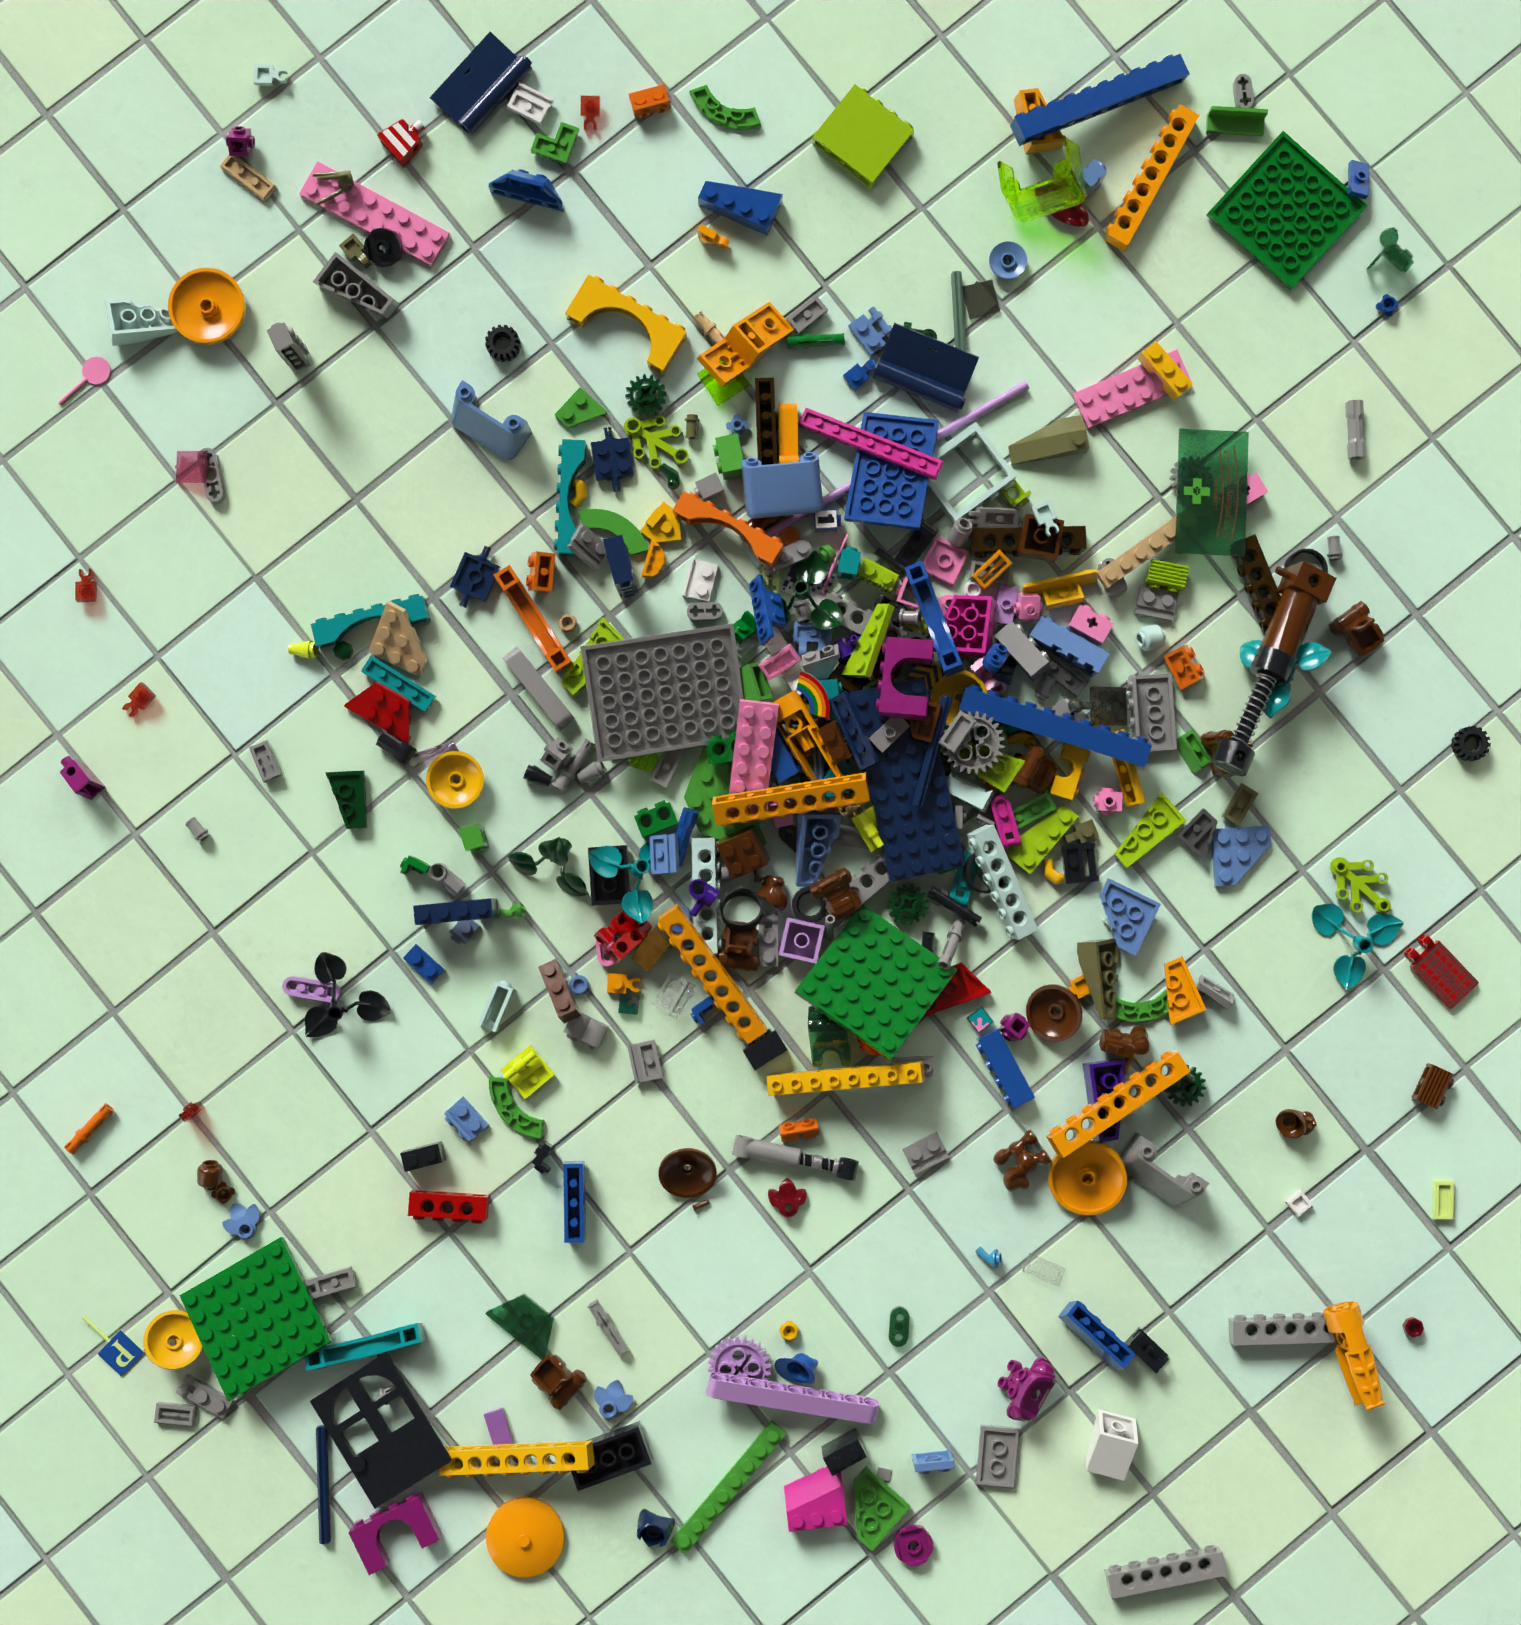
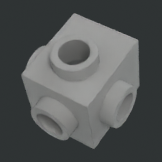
M558 737L554 742L550 741L545 746V753L540 761L556 772L562 765L566 766L572 758L570 754L574 748Z

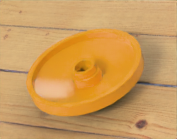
M198 268L184 274L174 284L168 299V312L174 327L185 338L198 344L212 345L229 339L238 331L245 317L246 302L242 289L230 275L214 268Z
M1090 1140L1065 1158L1055 1154L1050 1163L1048 1181L1054 1198L1064 1208L1081 1215H1097L1110 1210L1121 1200L1127 1186V1173L1123 1160L1115 1150L1104 1143Z
M531 1496L510 1499L495 1511L488 1524L486 1545L493 1562L509 1575L522 1578L540 1575L550 1569L561 1554L565 1538L564 1526L557 1511L544 1500Z

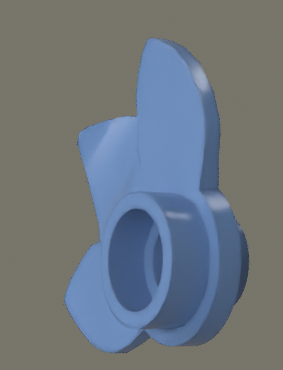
M233 1203L230 1210L231 1219L222 1222L224 1229L229 1234H238L242 1239L252 1238L256 1233V1224L260 1219L257 1205L252 1204L246 1208L241 1204ZM245 1226L250 1228L249 1233L244 1231Z
M615 1380L606 1389L597 1386L594 1399L600 1406V1414L606 1419H612L618 1412H624L631 1406L633 1395L623 1394L621 1382ZM611 1405L613 1410L607 1411L606 1406Z

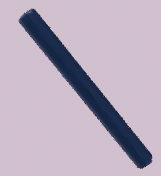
M942 695L939 702L942 706L932 743H928L912 806L917 808H923L940 746L938 742L942 738L951 706L952 697Z
M319 1425L316 1427L319 1543L328 1544L331 1541L328 1437L326 1427Z

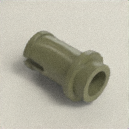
M688 414L687 418H685V438L698 439L697 430L700 419H698V415Z

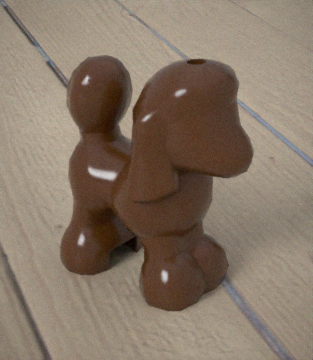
M1031 1129L1020 1140L1011 1143L1008 1148L1001 1149L994 1155L993 1160L998 1166L1005 1164L1010 1156H1014L1017 1159V1167H1010L1003 1176L1004 1186L1010 1192L1020 1188L1028 1189L1029 1181L1026 1175L1032 1173L1038 1163L1049 1164L1052 1161L1045 1150L1034 1155L1026 1149L1027 1144L1032 1145L1038 1141Z

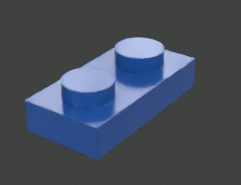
M415 944L403 957L407 963L431 984L445 970L418 944Z

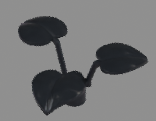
M321 952L318 955L314 966L315 975L321 983L332 981V999L328 1010L323 1006H314L307 1011L305 1015L306 1037H319L332 1032L336 1028L338 1020L342 1018L343 1013H347L348 1010L358 1005V1015L366 1021H375L391 1013L390 1005L385 997L372 990L361 992L359 1001H355L348 1007H345L342 1001L336 1000V980H340L345 976L347 971L346 964L340 957L327 952Z

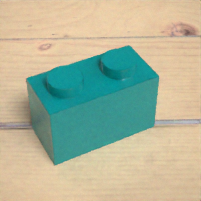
M853 547L842 549L837 578L856 580L861 552L857 551L858 549Z

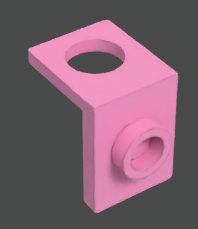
M904 577L902 585L898 584L895 595L898 596L896 602L916 611L919 609V605L902 600L908 578Z

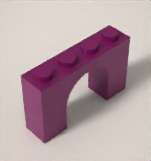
M887 637V642L883 643L882 654L885 655L884 662L881 661L880 673H883V677L878 682V692H881L880 699L876 700V711H879L880 717L927 721L928 697L904 695L898 692L892 685V677L895 671L904 664L933 665L934 640Z
M413 1492L407 1495L404 1501L400 1503L395 1501L387 1506L388 1509L382 1512L377 1510L370 1515L369 1519L365 1521L359 1519L352 1524L353 1527L348 1533L368 1575L387 1567L390 1561L380 1540V1528L388 1521L401 1520L407 1523L414 1531L421 1548L440 1540L442 1532L423 1492L418 1494Z

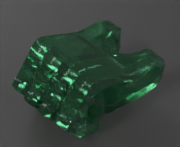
M809 1006L808 1033L813 1067H821L823 1054L827 1051H835L840 1057L841 1065L850 1066L851 1045L848 1031L815 1007Z

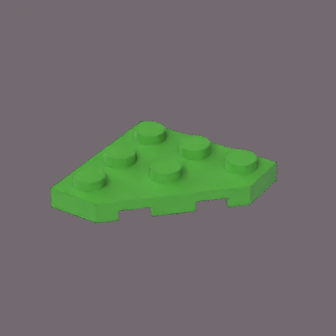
M866 1466L854 1479L857 1538L873 1551L911 1506Z

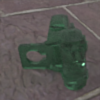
M1392 227L1381 232L1379 241L1384 248L1366 268L1367 270H1370L1381 256L1385 257L1403 273H1406L1413 265L1414 256L1407 248L1402 249L1397 243V229Z

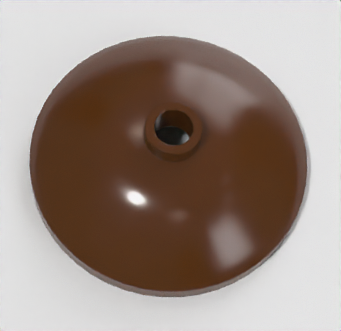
M1048 984L1036 989L1031 994L1026 1005V1017L1031 1024L1030 1027L1038 1036L1048 1041L1061 1042L1071 1038L1080 1028L1082 1008L1077 997L1069 989L1056 984ZM1056 1007L1061 1009V1013L1057 1012Z
M683 1148L665 1156L660 1163L658 1176L661 1185L669 1193L678 1197L692 1198L700 1196L712 1188L716 1181L717 1169L713 1159L705 1152L693 1148Z

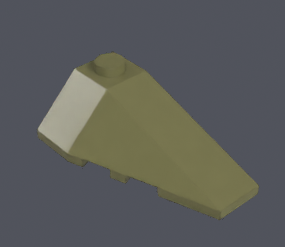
M1081 416L1061 418L1009 445L1011 465L1086 453L1089 449L1087 430Z
M1114 938L1078 942L1077 955L1079 964L1099 1018L1115 1017L1117 994L1114 991V983L1118 981V974H1115L1116 964L1120 963L1119 948H1117Z

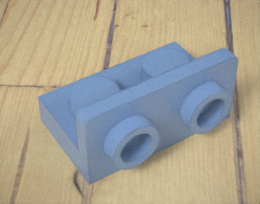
M464 1096L444 1113L447 1123L459 1130L457 1133L464 1141H472L489 1125Z

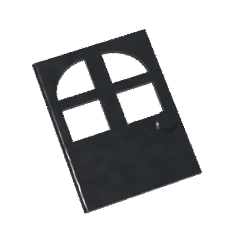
M387 1352L310 1401L374 1509L452 1461L451 1456ZM381 1376L392 1382L396 1388L373 1402L361 1383L360 1378ZM347 1388L360 1411L337 1424L334 1416L335 1402L341 1391ZM401 1395L414 1419L391 1432L378 1409ZM365 1418L378 1441L356 1455L342 1431Z

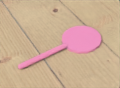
M91 357L86 360L82 368L84 379L64 396L58 404L62 405L87 381L94 385L106 382L111 373L109 363L101 357Z
M846 534L837 558H835L832 563L828 576L821 590V594L825 593V590L835 569L837 561L839 560V557L841 555V551L844 548L845 543L847 541L848 534Z

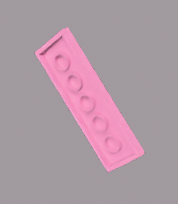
M1178 350L1167 353L1190 379ZM1141 364L1075 392L1072 396L1088 430L1168 396V394L1162 388L1163 382L1160 377L1153 371L1149 373Z
M740 699L729 794L769 788L779 708L778 703ZM749 805V806H748V807L751 808V809H757V808H758L756 805ZM730 808V811L732 812L739 811L736 808Z

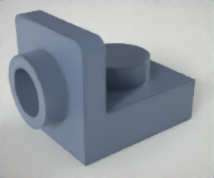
M474 920L458 921L453 929L449 931L452 935L450 938L457 944L461 942L466 944L480 925Z

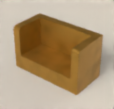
M656 925L631 959L650 972L671 944L669 942V935L666 932L663 933L658 925Z

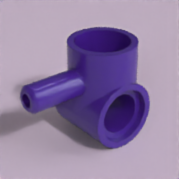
M859 635L841 638L832 644H838L839 663L848 662L860 639Z
M693 880L689 885V893L698 901L690 911V914L696 917L704 905L710 908L720 891L704 880ZM697 883H701L704 886V892L700 895L695 894L693 891V887Z

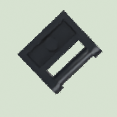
M1096 843L1061 846L1065 884L1100 881L1095 861L1094 849L1096 848ZM1087 849L1089 876L1084 875L1082 850Z

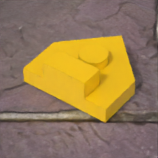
M663 501L646 520V524L640 532L656 543L682 541L679 518L674 516L673 508Z

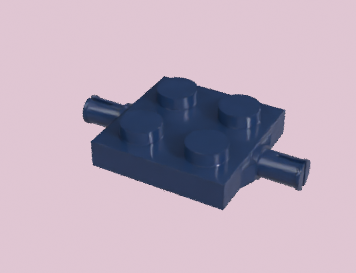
M607 427L603 428L605 439L591 442L596 481H612L613 492H616V485L617 492H620L619 480L634 476L629 438H613L612 427H608V431Z
M484 546L480 556L464 552L450 587L463 594L459 605L467 608L470 598H477L484 602L487 601L496 580L494 574L500 571V566L491 563L487 559L492 550L490 547Z

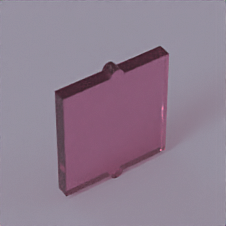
M177 451V465H175L176 483H206L207 469L209 468L207 466L208 452Z

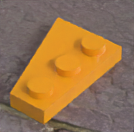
M1183 956L1165 963L1164 972L1170 1025L1205 1011V1005Z

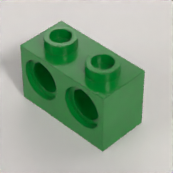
M736 732L729 733V737L722 738V735L710 736L711 740H705L708 763L713 765L733 761L734 750L732 746L735 742ZM717 744L722 746V751L719 754L714 753V747Z
M664 800L654 804L655 808L648 810L646 807L637 811L638 815H635L634 818L642 838L679 824L670 802L666 803ZM664 809L670 812V817L667 820H661L659 817V813ZM650 817L652 819L651 826L643 827L642 819Z

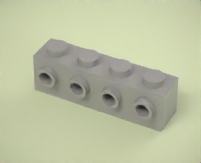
M285 322L275 323L267 330L275 351L293 372L311 365L307 357L310 354L308 348L292 327H288Z

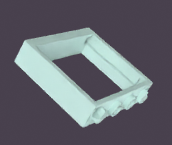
M974 422L936 450L933 457L941 460L976 434L1007 477L958 513H956L930 478L928 491L953 524L960 518L968 519L969 511H976L977 507H984L983 503L988 499L990 501L996 499L1000 495L998 492L1003 488L1008 490L1015 484L1014 480L1017 477L977 422Z

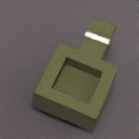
M354 234L350 235L339 245L352 262L358 259L366 269L372 265L370 260L364 255V245Z
M1091 819L1073 826L1075 832L1063 836L1065 844L1077 839L1082 844L1098 838L1099 835Z

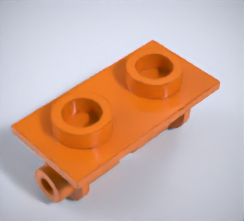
M807 1118L799 1122H786L783 1125H779L781 1141L786 1143L799 1141L798 1134H802L803 1140L816 1138V1136L820 1135L817 1118Z

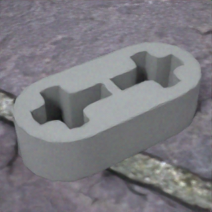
M1246 74L1238 75L1233 82L1235 107L1251 108L1254 103L1252 81ZM1240 80H1242V82L1245 84L1243 90L1242 85L1238 84ZM1243 96L1245 102H1248L1246 106H1244V103H1240L1243 99Z
M717 602L692 603L687 608V615L693 621H715L722 617L723 608ZM714 606L717 610H720L716 616H713L712 613H706V610H712ZM697 607L699 611L704 610V613H698L697 617H694L690 611Z

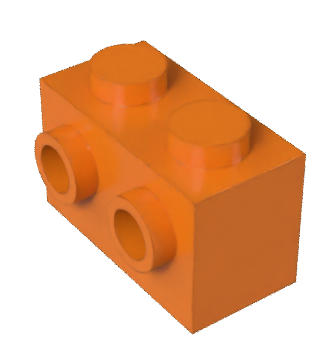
M536 551L532 552L531 556L529 555L528 567H530V573L526 577L528 591L552 592L555 564L554 553Z

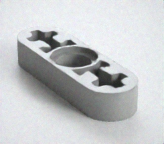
M203 448L198 454L205 494L211 502L220 503L225 498V491L218 456L211 448ZM206 453H209L212 456L209 458L210 464L212 466H209L208 461L204 459V457L207 456ZM209 471H215L217 474L216 478L212 481L207 479ZM209 485H215L216 491L220 492V494H217V498L211 496L214 493V489Z

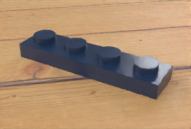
M848 691L830 699V705L860 771L878 763L879 760Z

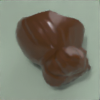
M767 875L763 878L762 888L756 894L779 908L780 911H783L787 906V896L784 891L785 881L782 877Z
M1285 1109L1275 1119L1280 1133L1288 1138H1299L1302 1135H1308L1317 1126L1313 1114L1308 1111L1301 1112L1294 1109Z

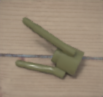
M351 170L313 173V177H317L318 181L337 179L338 186H343L342 189L317 201L315 206L325 203L344 192L351 191L350 186H354Z

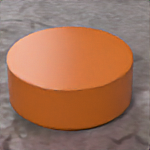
M787 527L781 533V540L784 545L788 546L800 540V533L795 527Z

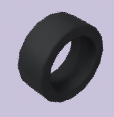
M807 886L795 893L792 899V909L798 919L813 923L825 916L827 912L825 908L826 903L820 898L821 908L817 914L812 916L803 914L798 905L800 898L804 894L810 893V886Z

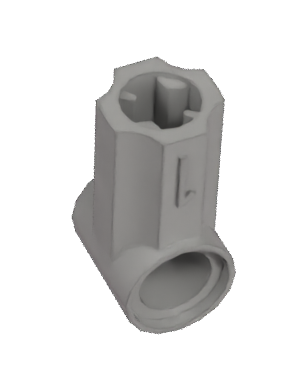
M443 863L433 864L429 869L430 877L441 884L454 897L466 885ZM437 866L442 867L444 871L441 877H437L434 874V869Z

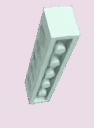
M984 825L967 834L969 847L974 850L977 856L975 861L982 869L984 874L983 880L991 890L990 896L997 904L999 909L998 915L1006 925L1005 931L1011 939L1020 940L1037 931V925L995 826ZM987 843L988 851L985 853L984 846ZM993 861L996 863L994 870L991 867ZM1002 878V880H1003V885H1002V887L1000 888V886H999V881H1000V879ZM1009 896L1010 903L1007 905L1006 899ZM1017 913L1018 919L1015 922L1014 915Z
M692 838V879H701V874L704 871H709L712 878L707 883L720 891V880H716V872H720V866L715 856V853H719L716 846L718 842H715V838ZM703 852L711 854V860L708 863H703L700 859ZM701 883L695 884L693 887L694 893L697 895L702 894L704 886ZM693 897V907H694V905L696 904V902L698 901V900H697L696 898H694V897ZM717 898L710 908L704 905L696 917L693 916L694 926L701 936L703 930H712L713 937L710 940H704L714 954H717L718 949H721V938H717V930H721V919H717V911H721L720 899ZM706 909L711 910L713 913V917L709 921L702 918V912Z

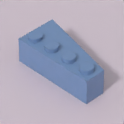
M1041 616L1027 637H1031L1039 646L1047 648L1054 655L1090 677H1094L1099 673L1110 653L1088 642L1083 637L1072 633L1068 628L1057 625L1048 616Z

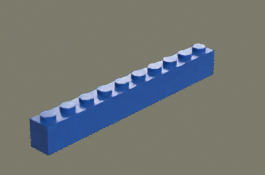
M1171 54L1160 62L1153 61L1149 63L1145 68L1137 67L1130 71L1129 74H1119L1113 80L1101 81L1093 88L1088 86L1082 89L1080 93L1075 94L1073 92L1066 95L1062 100L1054 99L1044 107L1041 105L1036 106L1031 112L1026 114L1021 112L1014 117L1010 127L1018 145L1021 146L1183 83L1190 73L1181 54L1176 56Z
M973 684L970 687L965 686L958 707L959 710L970 711L972 714L978 711L981 717L986 713V718L990 719L993 717L994 721L1142 767L1146 765L1152 747L1148 743L1149 739L1140 736H1137L1136 739L1129 737L1130 733L1121 730L1115 733L1111 731V727L1101 724L1100 727L1092 725V721L1081 719L1080 722L1074 720V716L1063 713L1062 716L1055 714L1056 710L1047 707L1041 710L1036 708L1037 704L1026 701L1025 704L1018 702V698L1007 696L1006 699L999 697L1000 693L989 690L987 693L981 691L982 687Z

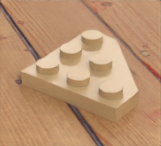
M388 601L368 652L420 677L428 658L421 649L420 640L415 628H412L407 610Z

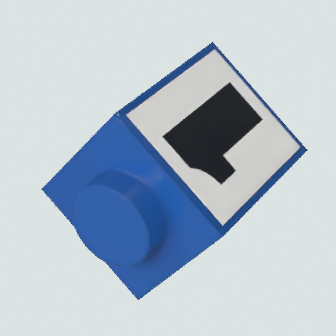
M837 509L821 510L814 513V533L837 532L838 526H841V515H837Z

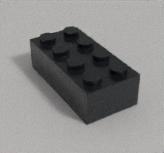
M640 1421L589 1439L593 1443L594 1465L588 1472L577 1473L576 1470H573L571 1474L577 1491L651 1465L653 1457ZM569 1454V1459L575 1462L574 1456Z

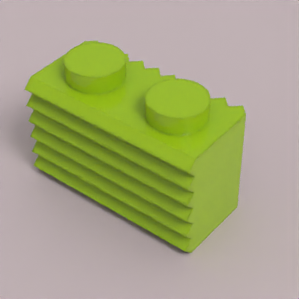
M866 557L857 572V578L867 582V584L870 583L874 587L877 586V589L880 588L881 591L883 590L887 594H890L899 577L895 572Z
M1151 559L1148 562L1144 584L1149 585V588L1158 590L1160 588H1167L1168 592L1179 593V591L1185 589L1189 567Z

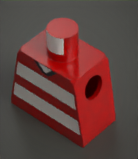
M401 119L379 132L377 136L384 147L404 168L422 147L423 144L418 135L425 130V127L419 120L409 126L404 119Z

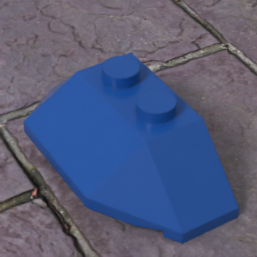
M522 169L518 171L511 170L489 183L488 187L492 194L564 212L561 198L551 181L542 174L535 176Z

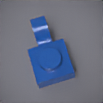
M872 358L862 367L857 363L843 375V378L856 391L870 379L867 374L876 367V363Z

